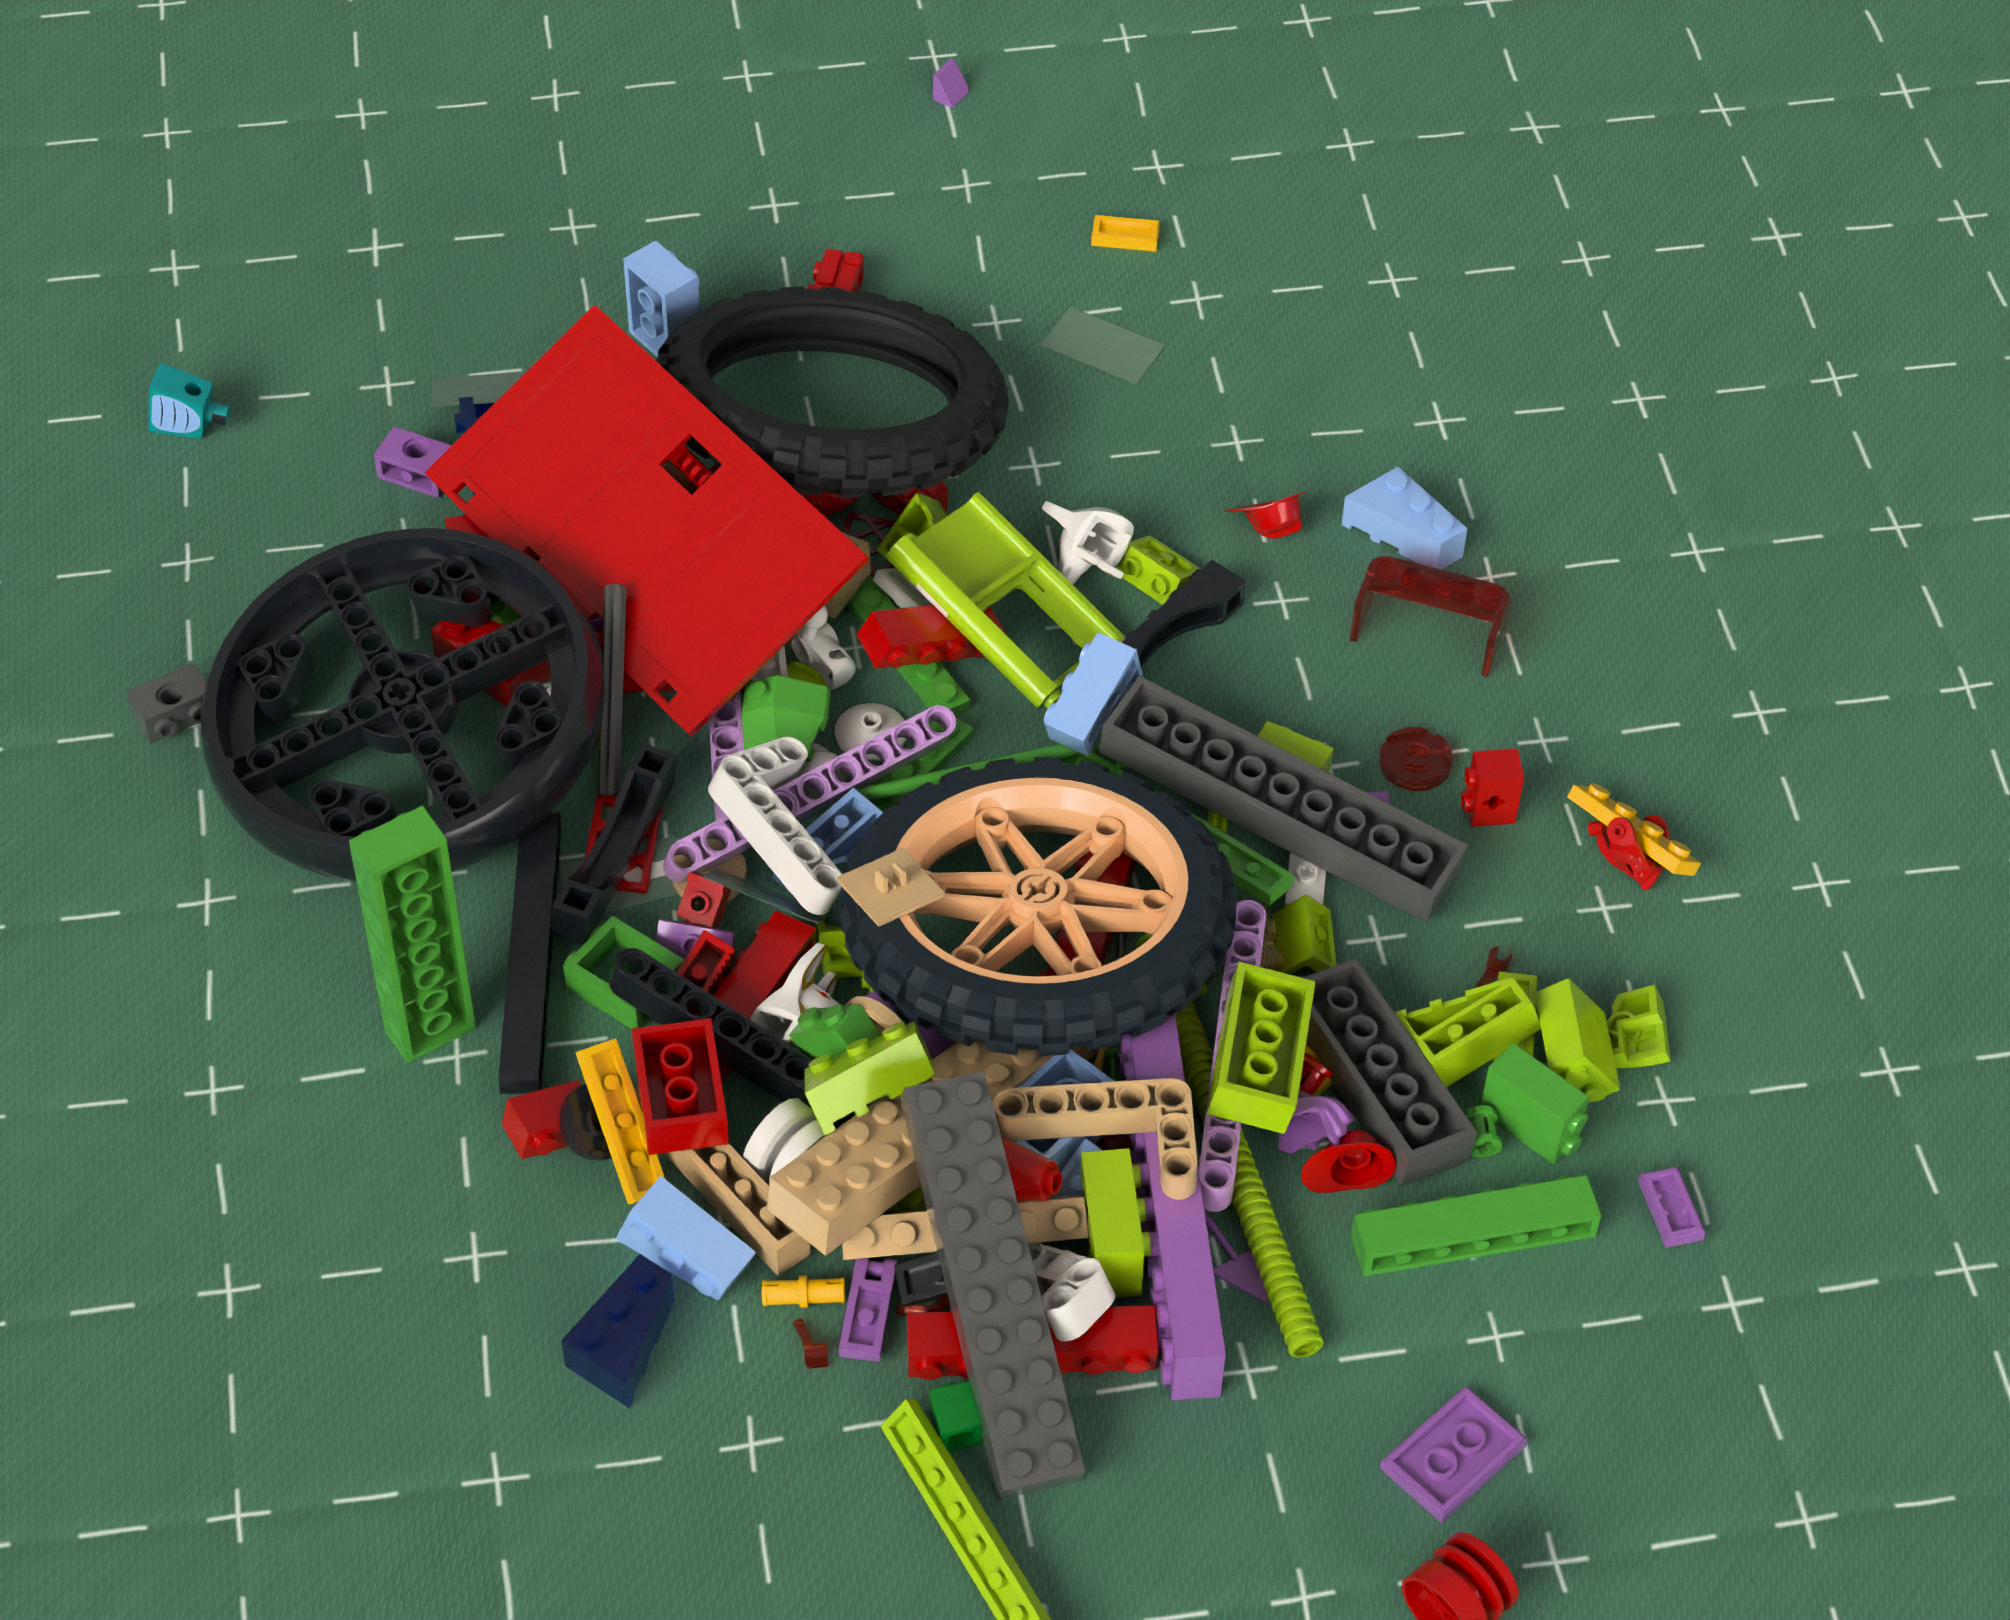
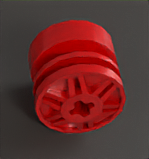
M1461 1531L1453 1534L1446 1540L1445 1545L1436 1549L1432 1560L1428 1559L1422 1562L1405 1577L1401 1586L1404 1600L1417 1620H1498L1503 1615V1611L1510 1609L1517 1603L1519 1596L1516 1581L1499 1555L1484 1541L1470 1533Z

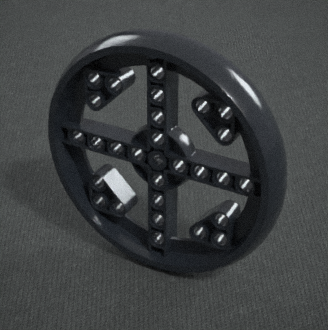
M419 528L381 532L334 546L309 558L272 583L250 604L224 639L212 663L206 681L201 709L203 753L212 784L222 803L237 823L255 841L269 851L300 868L322 876L357 882L349 840L398 816L390 796L378 789L335 780H323L313 785L310 789L309 800L314 809V812L290 798L281 788L368 746L393 754L411 753L445 814L434 818L433 821L446 837L451 872L476 864L519 840L538 825L562 801L575 784L590 757L603 717L605 673L600 643L591 621L569 588L543 564L523 551L501 541L457 530ZM407 584L415 610L420 616L471 627H480L491 621L494 616V608L489 596H492L514 609L522 618L436 659L426 653L417 651L396 652L364 594L390 586ZM332 609L364 667L351 685L348 701L258 744L256 737L257 708L259 707L265 719L272 723L286 721L292 716L315 667L305 639L299 634L308 625ZM548 660L551 670V695L537 681H527L519 685L512 695L495 734L494 740L502 763L507 770L512 772L489 792L478 798L443 737L456 718L458 703Z

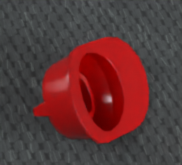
M1306 491L1277 501L1243 505L1224 511H1244L1256 532L1271 539L1280 538L1302 528L1299 495L1306 493Z
M1350 1130L1340 1138V1145L1334 1146L1330 1142L1324 1149L1315 1153L1306 1161L1301 1171L1302 1183L1308 1190L1317 1193L1374 1188L1385 1183L1393 1176L1396 1168L1395 1157L1388 1148L1380 1145L1373 1135L1361 1130Z

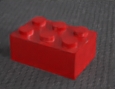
M711 1018L631 1029L648 1155L729 1144L727 1114Z

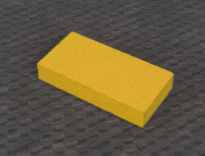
M1095 215L1091 246L1156 252L1160 221Z

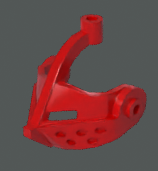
M1649 815L1643 819V822L1649 821L1664 830L1663 836L1670 840L1668 826L1664 818L1659 815ZM1618 817L1611 820L1608 826L1601 821H1591L1589 823L1588 833L1590 836H1596L1597 845L1603 856L1612 865L1639 882L1641 890L1651 889L1662 871L1666 868L1642 852L1632 822L1627 818Z

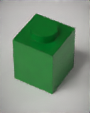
M970 1381L963 1383L948 1382L938 1386L936 1389L929 1390V1413L933 1427L948 1452L982 1445V1422Z

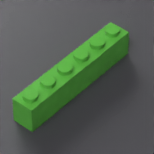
M1587 1175L1578 1177L1562 1176L1554 1181L1537 1184L1526 1182L1516 1187L1502 1190L1485 1189L1472 1195L1460 1197L1449 1195L1431 1202H1408L1400 1207L1383 1210L1368 1209L1360 1214H1354L1350 1237L1362 1276L1365 1277L1596 1237L1601 1213Z

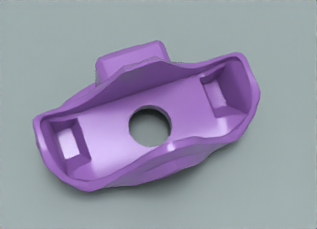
M1299 1090L1297 1106L1285 1134L1279 1133L1278 1149L1289 1154L1295 1153L1303 1147L1316 1150L1326 1137L1330 1139L1334 1146L1340 1145V1138L1347 1133L1348 1125L1354 1122L1355 1118L1339 1100L1332 1097L1311 1096Z

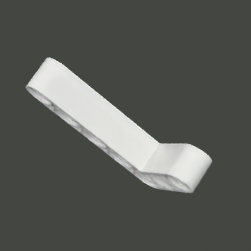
M787 736L727 755L721 761L708 786L710 796L800 905L812 914H826L840 893L841 885L837 882V877L842 875V873L773 792V790L796 778L808 756L807 748L801 741Z

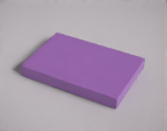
M1465 1386L1381 1461L1380 1469L1440 1523H1443L1526 1447L1528 1439Z

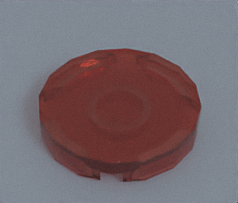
M1405 727L1392 732L1380 749L1379 764L1381 772L1388 781L1397 787L1410 791H1428L1440 786L1449 777L1453 763L1451 747L1442 736L1437 733L1434 736L1427 733L1428 729L1421 727Z

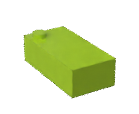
M1238 962L1227 991L1206 1114L1285 1134L1297 1106L1316 981Z

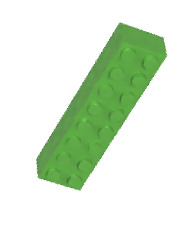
M423 805L410 812L402 813L395 819L372 830L364 831L359 836L349 840L384 1030L406 1063L476 1029L447 840Z

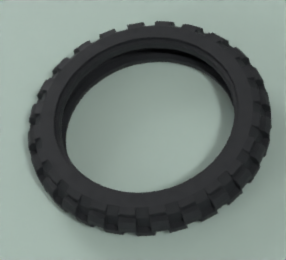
M803 286L781 287V290L768 292L762 289L743 293V297L737 299L727 297L712 303L711 307L698 310L679 324L674 333H670L664 341L656 358V361L797 492L820 496V493L838 494L839 497L864 498V494L879 493L881 496L904 494L905 490L913 487L922 490L938 485L948 477H956L976 464L982 455H986L999 440L1000 433L1005 428L1009 397L1004 376L995 360L990 357L978 340L967 331H960V329L955 327L954 322L939 314L931 315L924 312L923 307L906 301L897 302L885 298V295L865 291L856 293L845 291V288L822 287V289H805ZM789 351L838 352L875 359L907 370L938 388L949 400L950 404L930 417L899 426L877 429L823 428L786 421L756 411L731 398L715 384L712 378L724 368L756 356ZM693 437L686 442L702 458H711L713 462L718 463L717 467L720 468L722 466Z

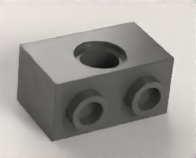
M194 663L126 692L131 714L150 744L163 738H168L197 723H201V709L206 681Z

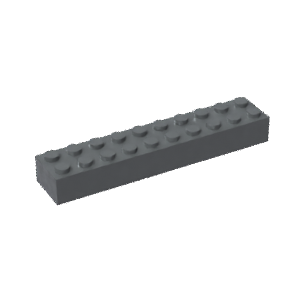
M1138 676L1102 727L1099 746L1100 753L1428 923L1461 871L1468 844L1141 676Z
M982 1071L906 1087L901 1098V1105L968 1379L982 1422V1436L997 1498L1001 1500L1080 1482L1086 1471L985 1072Z

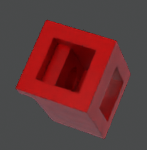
M689 872L687 877L688 883L676 915L685 918V923L718 928L732 889L703 878L705 875L701 873ZM701 896L705 900V907L703 910L698 911L694 905L697 897Z

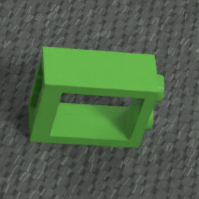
M611 916L602 926H597L592 931L588 941L578 951L570 953L565 960L563 968L566 989L629 1028H641L652 1018L616 996L612 992L609 983L589 971L615 945L622 949L637 948L675 972L684 959L616 917Z

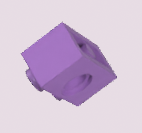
M393 427L374 453L377 477L440 498L443 491L424 472L452 445L419 435L413 431Z

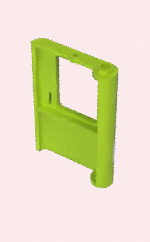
M979 492L975 493L962 507L918 537L912 532L905 534L892 546L886 555V558L1038 710L1044 707L1048 709L1052 703H1057L1063 693L1062 685L1066 676L1070 672H1075L1080 661L1052 681L983 613L986 609L1013 590L1022 589L1082 649L1087 642L1092 643L1098 632L1121 643L1125 637Z

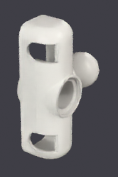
M823 606L787 644L793 649L801 663L810 665L821 673L824 684L830 690H834L847 683L853 677L856 666L854 660L839 645L833 628L826 622L828 611ZM830 673H832V680L828 677Z

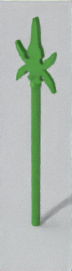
M1100 740L1092 751L1099 750ZM1055 744L856 790L869 801L911 792L926 782L937 785L941 776L967 766L974 771L985 768L986 763L994 760L1014 758L1015 763L1034 762L1035 757L1065 758L1082 753L1062 744ZM1116 762V769L1125 767V765Z

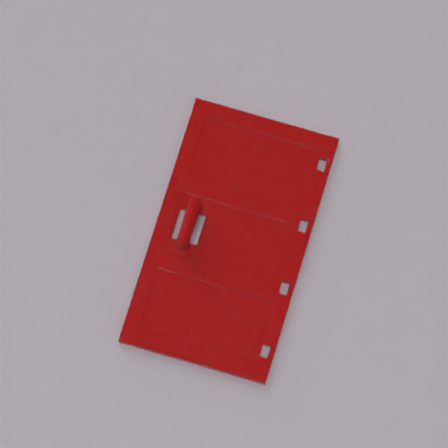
M596 305L588 310L424 472L489 538L506 543L526 554L533 550L541 558L538 562L556 575L574 594L590 621L597 616L603 619L605 586L609 584H621L626 588L624 671L691 737L870 560L864 552ZM691 437L722 464L715 473L685 446V443ZM668 460L698 488L692 495L662 467ZM466 485L475 493L468 503L458 494ZM595 630V633H596L597 638H598L599 643H600V647L602 648V646H603V631H602L601 634H599V633ZM667 683L678 692L670 702L658 692Z

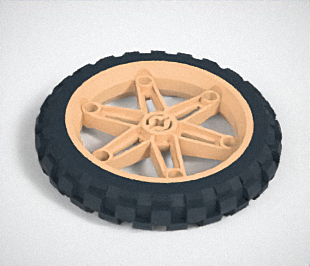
M1035 757L1034 762L1015 763L1014 758L994 760L986 763L983 769L973 771L967 766L946 773V775L941 776L939 779V784L933 785L930 782H926L904 795L899 800V805L894 804L890 809L887 808L869 826L867 838L861 837L847 861L848 869L846 873L904 848L945 892V897L878 927L841 886V929L844 932L846 948L854 965L860 971H864V980L884 1001L888 1000L892 1005L895 1004V1010L912 1022L915 1021L918 1026L928 1029L934 1025L937 1027V1033L941 1037L969 1047L973 1041L986 1043V1048L990 1052L1017 1055L1019 1049L1039 1050V1056L1067 1055L1070 1047L1085 1045L1088 1051L1118 1044L1121 1040V1035L1126 1033L1133 1038L1162 1025L1166 1021V1014L1173 1016L1176 1012L1180 1013L1201 994L1202 985L1204 983L1208 985L1215 978L1225 962L1226 951L1232 945L1236 927L1237 903L1234 875L1226 855L1222 851H1218L1219 842L1201 820L1198 821L1194 815L1191 816V811L1170 794L1164 791L1155 794V788L1152 784L1126 772L1117 776L1111 774L1109 768L1105 765L1082 760L1079 765L1062 764L1060 758ZM1046 832L1076 837L1043 860L1021 833ZM975 842H978L992 872L947 873L928 871L946 856ZM1007 845L1026 869L1017 875L1012 874L1002 854L1001 849ZM1091 852L1093 854L1091 859L1072 878L1065 880L1061 876L1081 857ZM1121 853H1124L1152 874L1160 890H1140L1097 882V879L1114 859L1119 857ZM914 913H931L979 922V924L950 955L926 937ZM1012 924L1015 930L987 954L981 951L1004 926ZM1063 929L1077 957L1070 961L1051 934ZM1085 932H1146L1152 934V936L1133 952L1102 966ZM1034 945L1058 976H1019L996 971Z

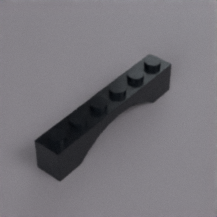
M1211 560L1202 569H1197L1181 589H1175L1158 610H1152L1147 615L1144 623L1136 630H1130L1125 635L1122 643L1137 649L1142 669L1150 656L1169 640L1195 629L1223 624L1243 605L1246 580Z
M642 742L627 769L613 809L597 842L580 868L567 878L552 905L551 934L580 945H584L588 941L590 934L601 920L675 783L676 754Z

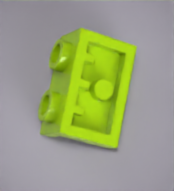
M1151 535L1131 541L1117 566V569L1124 573L1123 579L1162 605L1175 589H1181L1189 581L1191 575L1197 569H1201Z

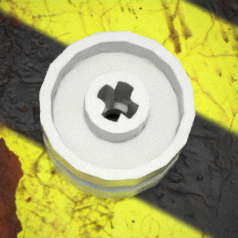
M798 1098L788 1099L772 1110L756 1128L747 1143L743 1159L764 1181H770V1176L826 1136L813 1110Z

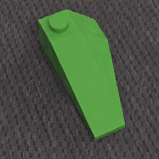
M779 675L747 682L745 684L742 706L744 750L788 736L801 741L808 751L805 762H811L815 750L812 748L818 731H824L828 721L831 690L827 686ZM805 762L803 763V765H802L800 771L798 772L796 778H798V777L800 776L801 771H802V769H803V767H804Z

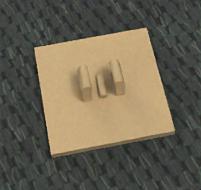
M904 848L837 877V882L878 927L945 897V892Z

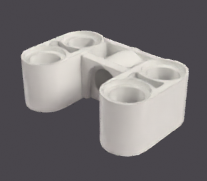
M1039 1242L1028 1243L1047 1321L1052 1331L1060 1341H1070L1080 1337L1115 1300V1293L1099 1260L1077 1255L1069 1250H1060L1042 1245Z

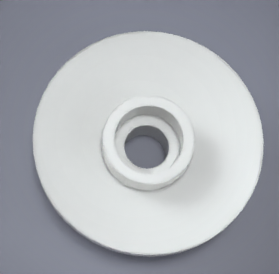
M865 703L856 705L846 710L838 718L834 730L835 741L840 750L845 753L905 720L896 710L883 704ZM897 738L901 747H904L907 738ZM866 754L868 762L881 761L875 754Z

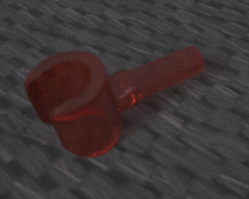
M1493 947L1489 952L1486 970L1474 988L1489 984L1494 977H1498L1499 972H1508L1512 954H1509L1505 960L1497 959L1499 947Z
M943 1296L931 1305H897L896 1314L944 1312L943 1309L951 1305L949 1297Z
M796 1319L793 1324L804 1347L806 1367L810 1369L828 1367L827 1343H813V1339L803 1319Z

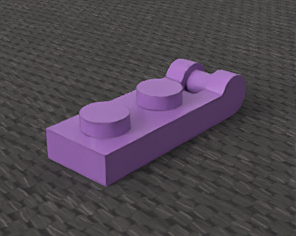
M870 1258L856 1259L839 1345V1357L880 1362L893 1288L896 1281L894 1265L898 1264V1260L885 1258L884 1262L871 1261ZM867 1277L881 1278V1281L867 1280Z

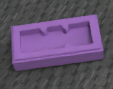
M661 918L658 922L656 942L685 959L704 930L733 948L736 932Z
M1678 1166L1640 1174L1638 1179L1639 1186L1665 1248L1704 1240L1706 1232Z

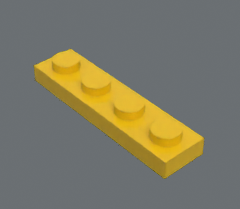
M1591 783L1590 786L1573 785L1567 798L1606 826L1614 818H1627L1634 826L1642 852L1673 874L1695 876L1701 862L1689 855L1691 849L1675 840H1668L1663 836L1664 830L1652 822H1643L1637 818V811L1622 802L1616 803L1609 798L1611 793L1606 788L1595 783Z
M615 1038L575 1053L629 1205L638 1202L660 1176L664 1179L665 1177L657 1154L648 1155L642 1111L620 1047Z

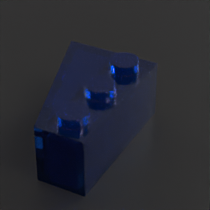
M639 1254L561 1340L565 1366L629 1409L633 1402L634 1392L640 1377L644 1375L648 1366L647 1360L652 1348L658 1342L675 1301L672 1274L642 1254Z

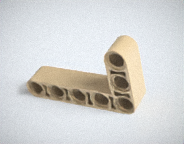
M1166 1078L1008 1088L1001 1090L993 1098L992 1103L1000 1135L1012 1141L1156 1132L1160 1184L1164 1194L1175 1200H1183L1192 1196L1197 1189V1154L1191 1090L1180 1079ZM1175 1103V1104H1179V1105L1170 1106V1105H1167V1104ZM1129 1106H1137V1108H1127V1107H1129ZM1095 1108L1097 1110L1089 1111L1087 1109ZM1048 1111H1057L1055 1113H1046ZM1015 1113L1016 1115L1007 1116L1006 1114ZM1178 1137V1138H1181V1139H1180V1140H1171L1170 1138ZM1175 1172H1183V1173H1185V1174H1182V1175H1174V1174H1172V1173H1175Z

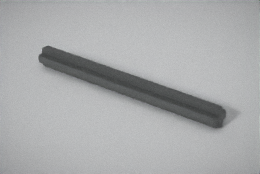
M609 584L604 588L602 657L605 673V702L599 737L598 794L617 797L619 794L621 771L626 588L621 584Z

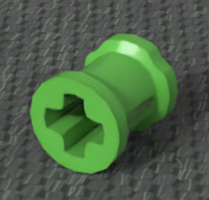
M1486 1105L1467 1109L1464 1114L1477 1131L1471 1156L1487 1158L1498 1154L1502 1150L1503 1144L1496 1132L1497 1111L1493 1107Z

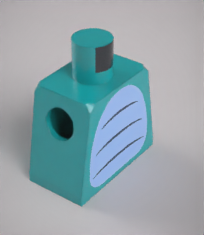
M159 363L149 386L148 431L199 439L204 436L209 422L223 426L228 424L231 406L213 402V384L210 381Z

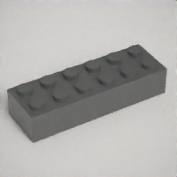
M1355 958L1303 977L1304 979L1316 981L1306 1045L1314 1051L1321 1063L1334 1072L1330 1078L1331 1083L1363 1131L1373 1135L1380 1145L1388 1148L1394 1155L1396 1168L1393 1175L1401 1187L1469 1161L1477 1131L1359 961Z

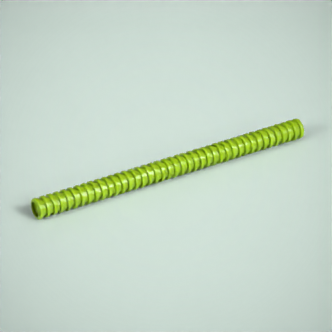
M1147 933L1137 941L1136 949L1148 941L1152 934ZM1192 1001L1180 1013L1176 1012L1175 1018L1184 1076L1187 1078L1186 1082L1190 1087L1191 1095L1194 1097V1103L1198 1108V1114L1202 1118L1201 1122L1204 1126L1213 1051L1209 1047L1210 1043L1206 1038L1202 1022L1198 1018V1012ZM1241 1128L1232 1204L1236 1208L1240 1225L1244 1229L1243 1233L1248 1240L1247 1244L1252 1250V1257L1256 1260V1268L1260 1271L1259 1276L1264 1282V1289L1268 1292L1267 1297L1272 1303V1310L1276 1313L1275 1318L1280 1324L1279 1329L1284 1335L1283 1339L1288 1346L1290 1356L1295 1358L1309 1357L1322 1348L1324 1340L1319 1334V1327L1315 1324L1316 1319L1311 1313V1306L1307 1302L1306 1294L1303 1292V1285L1299 1281V1275L1295 1270L1294 1262L1291 1260V1254L1283 1239V1233L1279 1228V1223L1275 1218L1271 1202L1267 1197L1263 1181L1259 1177V1171L1255 1167V1160L1251 1156V1150L1247 1146L1248 1142L1243 1136L1244 1132ZM1214 1150L1215 1152H1218V1153H1225L1224 1151H1221V1150Z

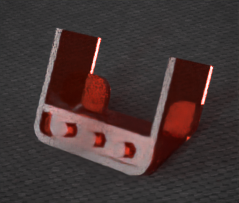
M1380 556L1370 562L1355 601L1350 641L1357 642L1375 592L1493 622L1488 636L1481 674L1482 676L1489 677L1511 612L1512 597L1506 589L1495 583L1391 556Z

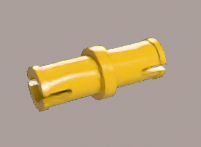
M799 1275V1280H762L763 1307L768 1305L799 1304L800 1308H809V1304L846 1303L845 1277L808 1279V1275Z

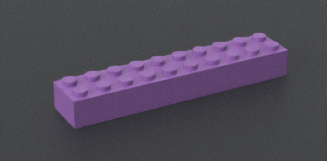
M1166 1014V1021L1162 1025L1133 1038L1128 1033L1121 1035V1053H1118L1119 1075L1124 1076L1125 1081L1175 1078L1185 1082L1175 1014L1173 1016ZM1171 1103V1104H1167V1105L1175 1106V1105H1179V1104ZM1129 1106L1127 1108H1137V1106ZM1156 1132L1127 1134L1128 1141L1134 1143V1151L1131 1152L1132 1164H1139L1141 1188L1136 1189V1197L1144 1198L1146 1222H1141V1231L1149 1232L1151 1256L1145 1257L1147 1278H1152L1153 1288L1150 1289V1303L1155 1305V1313H1157L1158 1324H1156L1158 1349H1162L1163 1360H1160L1162 1385H1169L1171 1401L1220 1397L1226 1352L1198 1165L1197 1189L1194 1194L1183 1200L1167 1197L1162 1191L1160 1184ZM1174 1137V1138H1170V1139H1171V1140H1180L1181 1138ZM1175 1172V1173H1172V1174H1174V1175H1182V1174H1185V1173H1183V1172Z

